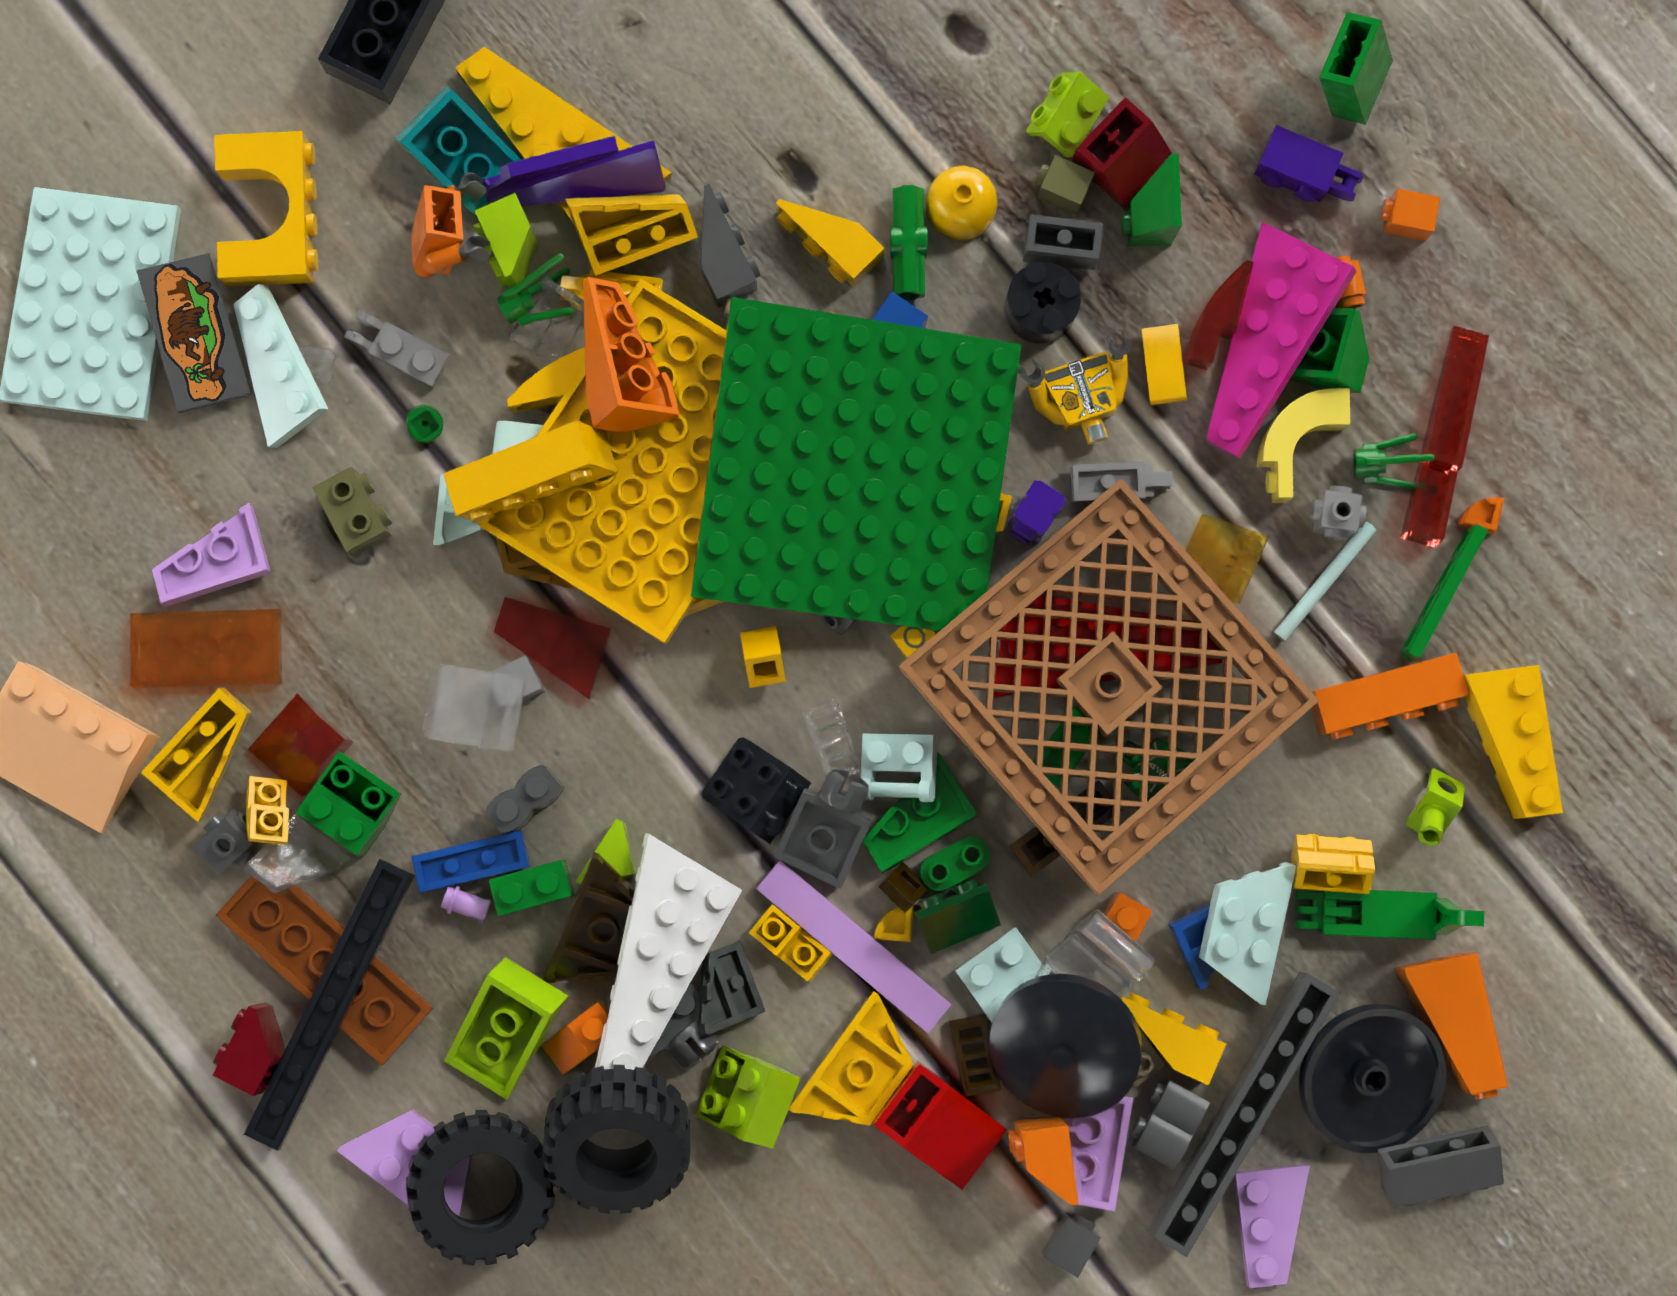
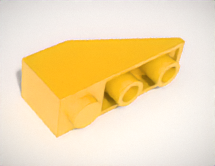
M779 199L776 202V213L778 214L776 219L780 225L789 233L795 230L804 239L802 242L804 248L815 258L821 256L830 265L828 267L829 272L840 283L843 284L847 281L854 287L884 258L885 248L859 223Z
M1130 992L1128 998L1118 995L1132 1012L1141 1032L1167 1066L1209 1086L1226 1046V1043L1217 1040L1220 1032L1200 1023L1196 1030L1183 1024L1185 1016L1167 1008H1164L1162 1014L1148 1008L1151 1001Z

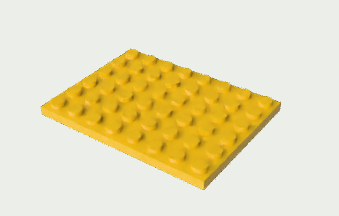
M641 278L627 300L638 319L635 327L643 342H650L655 351V354L651 357L659 372H666L672 383L680 415L673 420L625 433L603 430L606 431L618 470L617 474L526 502L525 505L519 508L495 512L492 518L479 522L478 525L659 641L667 644L696 600L695 597H691V588L727 330ZM585 363L537 436L576 420L593 426L586 398Z

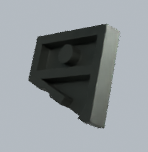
M740 941L707 953L702 961L698 1021L699 1037L707 1036L765 1012Z

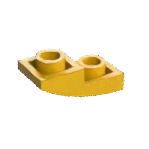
M1178 324L1142 329L1150 405L1187 401Z
M249 776L246 782V829L248 841L278 845L287 844L289 808H286L287 780Z
M773 904L749 932V934L809 983L812 982L833 956L832 952Z

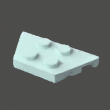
M1289 862L1279 864L1280 867L1265 872L1255 871L1246 874L1239 880L1230 879L1214 884L1199 958L1260 1005H1266L1296 870V865Z

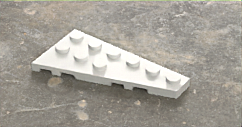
M645 833L642 845L644 847L640 867H638L635 881L637 883L632 905L629 906L617 962L619 967L615 985H612L607 1023L604 1024L595 1068L603 1066L604 1069H613L614 1064L625 1065V1069L634 1070L635 1066L643 1068L742 892V889Z

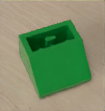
M338 751L295 813L355 855L365 856L386 827L402 793L343 752Z

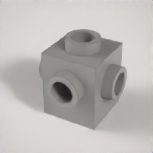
M1330 486L1329 490L1322 492L1316 499H1313L1311 505L1310 521H1314L1312 533L1324 534V538L1329 540L1345 541L1346 537L1349 538L1358 532L1359 527L1362 528L1366 519V506L1361 505L1362 495L1352 494V488L1344 486ZM1336 507L1345 508L1344 517L1337 514Z

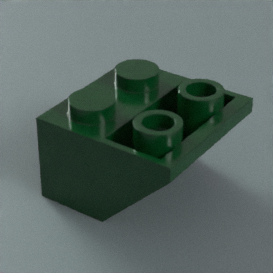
M972 879L953 887L952 889L955 894L942 899L941 894H936L918 902L920 909L913 911L931 954L1001 926L986 883L977 885L976 880Z

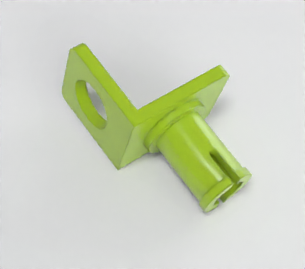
M1432 768L1429 773L1427 791L1406 820V826L1418 832V838L1421 843L1427 846L1440 844V840L1443 839V833L1463 807L1465 784ZM1438 782L1449 785L1454 793H1449L1442 789Z

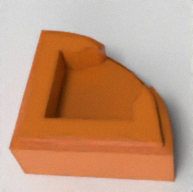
M1490 497L1472 504L1463 512L1457 525L1469 528L1478 524L1488 530L1487 534H1495L1505 498Z

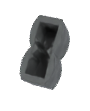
M536 766L521 776L514 789L506 790L497 795L490 802L485 813L501 833L508 834L519 831L531 821L536 810L552 805L561 796L565 786L548 766Z
M1166 1079L1163 1085L1157 1083L1153 1088L1147 1101L1152 1107L1146 1118L1140 1116L1131 1130L1130 1137L1134 1138L1132 1143L1134 1148L1175 1170L1192 1136L1201 1123L1210 1102Z

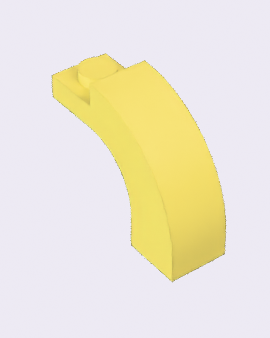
M1329 388L1305 394L1290 403L1269 425L1258 449L1257 467H1271V471L1266 473L1265 484L1266 492L1272 493V503H1287L1293 498V452L1299 439L1312 432L1343 431L1350 425V388Z

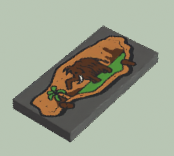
M210 253L136 270L178 414L250 396V390Z

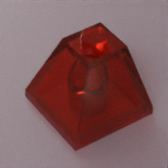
M297 693L248 750L282 780H287V784L301 797L305 798L338 751L344 753L353 741Z

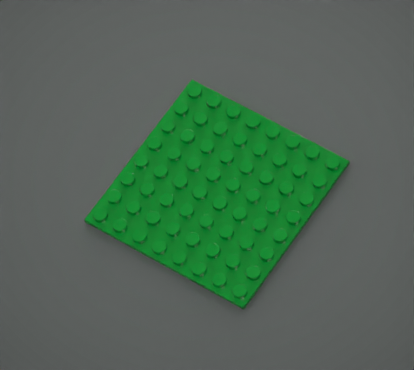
M731 297L691 597L940 631L988 591L1021 344Z

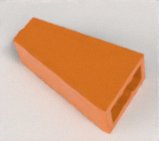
M1465 952L1396 967L1397 975L1421 1019L1440 1042L1446 1064L1461 1091L1475 1095V1099H1486L1497 1096V1089L1507 1088V1078L1478 953Z

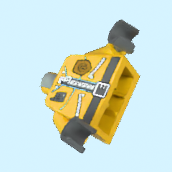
M1124 332L1122 333L1123 342L1117 347L1113 346V339L1110 334L1105 338L1106 346L1112 353L1110 356L1105 351L1047 371L1044 370L1040 363L1033 359L1035 371L1029 376L1022 366L1018 369L1020 377L1028 382L1027 388L1036 411L1054 425H1061L1065 431L1082 426L1088 445L1108 438L1102 419L1113 416L1117 406L1123 402L1128 381L1126 353H1128L1131 345Z

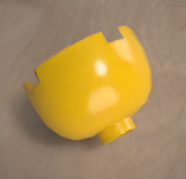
M966 165L950 167L941 172L929 186L925 200L926 215L933 229L939 234L941 232L945 236L951 237L955 241L973 240L984 234L993 222L998 206L996 189L989 177L979 169Z

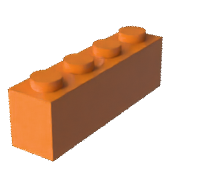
M1456 652L1313 691L1312 693L1319 699V702L1311 710L1319 736L1330 733L1331 739L1335 740L1353 735L1352 727L1362 724L1366 725L1368 731L1389 725L1387 718L1401 714L1402 721L1423 716V708L1436 705L1438 711L1460 706L1458 698L1468 696L1469 692Z

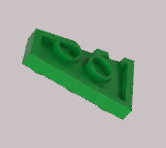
M939 752L937 753L934 801L920 802L919 798H900L863 840L864 845L882 874L978 817ZM921 775L918 778H916L912 783H919L921 780Z

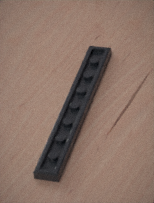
M383 859L378 860L244 1135L277 1151L281 1150L415 877L414 874Z

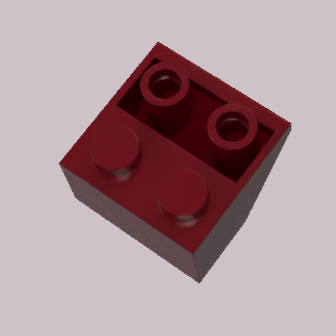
M1125 97L1076 148L1072 162L1095 172L1092 181L1125 210L1172 152L1153 121Z
M266 1002L250 1005L247 1010L242 1008L231 1026V1029L235 1031L229 1044L224 1043L220 1047L213 1061V1064L217 1065L212 1076L251 1096L265 1092L286 1049L273 1006Z

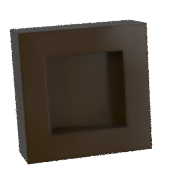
M904 862L900 863L879 886L888 898L904 913L928 889L923 881Z

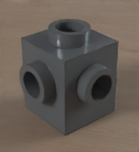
M234 808L225 817L218 812L203 827L207 834L193 847L219 874L234 861L241 865L256 850L252 845L253 842L248 841L246 814H239Z

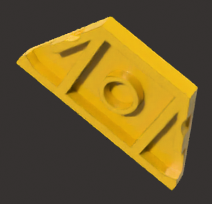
M873 991L794 1099L789 1107L791 1112L871 1125L914 1065L878 993Z

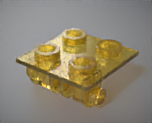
M1202 514L1186 552L1233 604L1235 602L1240 604L1269 536Z

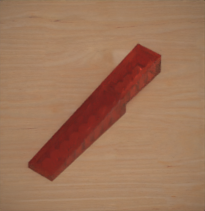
M1454 326L1451 329L1421 454H1433L1435 458L1433 461L1418 463L1400 539L1435 548L1445 538L1457 474L1464 463L1489 339L1487 334Z

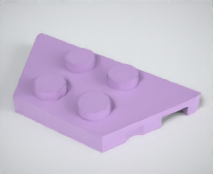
M412 1109L343 1144L337 1151L408 1205L406 1192V1177L409 1175L408 1165L412 1155L417 1154L420 1141L424 1136L430 1137L434 1133L433 1127L435 1126ZM472 1155L459 1161L450 1170L444 1184L446 1202L450 1209L458 1216H460L461 1206L464 1201L466 1179L470 1170Z

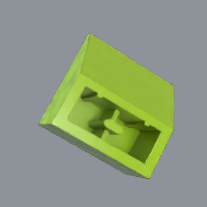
M516 193L475 210L479 223L473 225L478 235L490 241V244L485 246L484 249L494 253V256L489 257V262L501 286L509 285L510 288L527 277L539 246Z
M722 1045L695 1116L742 1141L773 1149L801 1078L778 1066Z

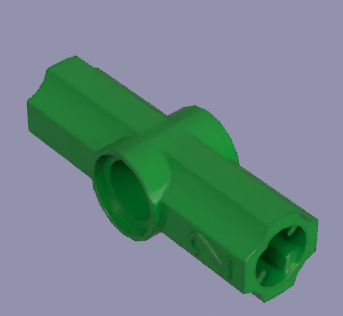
M902 185L901 187L893 188V226L890 227V258L893 259V292L904 300L925 298V259H927L928 252L927 226H924L925 194L924 188L915 185Z

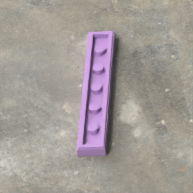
M781 860L756 888L925 1032L929 1033L952 1005Z

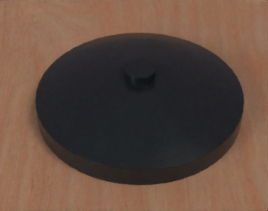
M1072 974L1043 975L1028 980L1015 988L1004 999L997 1010L989 1037L991 1060L1004 1086L1025 1105L1054 1117L1084 1118L1110 1109L1130 1091L1138 1075L1142 1059L1141 1033L1127 1005L1114 992L1102 984Z
M1368 1004L1347 1010L1330 1020L1317 1033L1302 1060L1299 1075V1093L1303 1109L1313 1126L1329 1141L1343 1149L1358 1153H1377L1378 1149L1404 1144L1423 1130L1440 1105L1445 1090L1447 1072L1444 1052L1432 1030L1416 1016L1402 1008L1386 1004Z

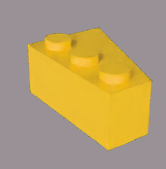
M224 687L218 688L141 773L194 820L200 822L208 811L252 712Z

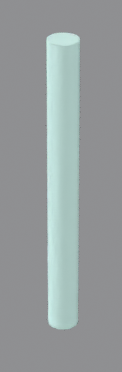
M1365 521L1364 526L1358 529V532L1353 535L1273 632L1279 640L1285 642L1368 542L1376 532V528Z

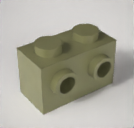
M351 466L312 487L343 547L353 557L392 536L387 527L393 524L391 518L382 504L379 506L375 505L370 495L375 492V489L365 472L359 475Z

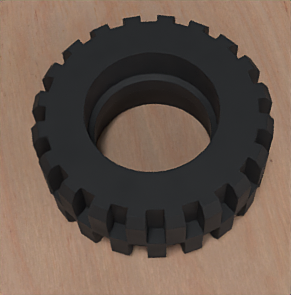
M614 1064L613 1069H604L603 1066L592 1068L591 1073L585 1075L584 1072L571 1079V1085L568 1083L562 1085L556 1092V1097L550 1101L547 1108L544 1126L543 1163L544 1168L548 1171V1178L556 1188L560 1187L561 1194L570 1201L575 1198L579 1206L588 1210L592 1206L598 1208L600 1213L610 1214V1210H620V1214L631 1213L632 1208L640 1207L643 1210L651 1207L654 1200L661 1201L671 1194V1188L675 1189L684 1179V1173L688 1170L690 1163V1119L686 1102L681 1099V1094L673 1085L666 1086V1079L656 1073L653 1076L648 1075L646 1069L637 1066L632 1070L625 1069V1065ZM626 1129L639 1133L647 1139L637 1146L616 1150L600 1147L587 1138L603 1130Z
M475 1110V1115L465 1116V1113L462 1112L453 1115V1121L447 1124L442 1121L433 1127L434 1133L430 1137L424 1136L418 1144L419 1150L417 1154L412 1155L408 1165L409 1175L406 1177L409 1211L417 1232H421L424 1241L432 1249L438 1248L441 1256L451 1261L454 1257L461 1258L462 1264L474 1266L475 1260H484L485 1265L497 1264L496 1257L506 1254L507 1258L510 1259L518 1255L517 1248L523 1244L529 1247L536 1240L535 1232L538 1228H545L549 1221L548 1210L554 1206V1185L548 1178V1171L544 1168L543 1146L536 1135H533L525 1124L519 1120L515 1122L510 1119L509 1115L501 1112L492 1115L488 1114L487 1110ZM490 1153L498 1155L510 1164L516 1176V1192L511 1202L500 1213L487 1219L471 1220L456 1215L448 1206L444 1196V1184L450 1170L459 1161L474 1154Z

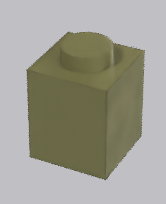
M1055 155L1050 166L1043 164L1035 184L1041 186L1037 198L1077 215L1095 172Z

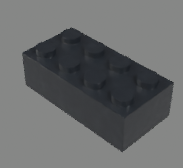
M348 0L318 60L327 74L391 105L445 0Z

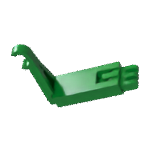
M1370 890L1369 894L1296 891L1297 899H1310V907L1295 906V913L1310 914V921L1297 920L1295 921V928L1319 929V934L1436 940V935L1446 936L1462 926L1484 927L1485 911L1463 910L1447 898H1437V893Z

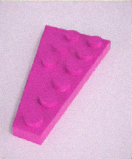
M1264 222L1261 223L1206 437L1210 444L1239 460L1241 459L1357 272L1354 266Z

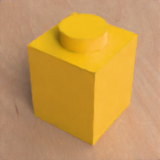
M771 626L740 632L749 687L754 688L786 682L777 627Z

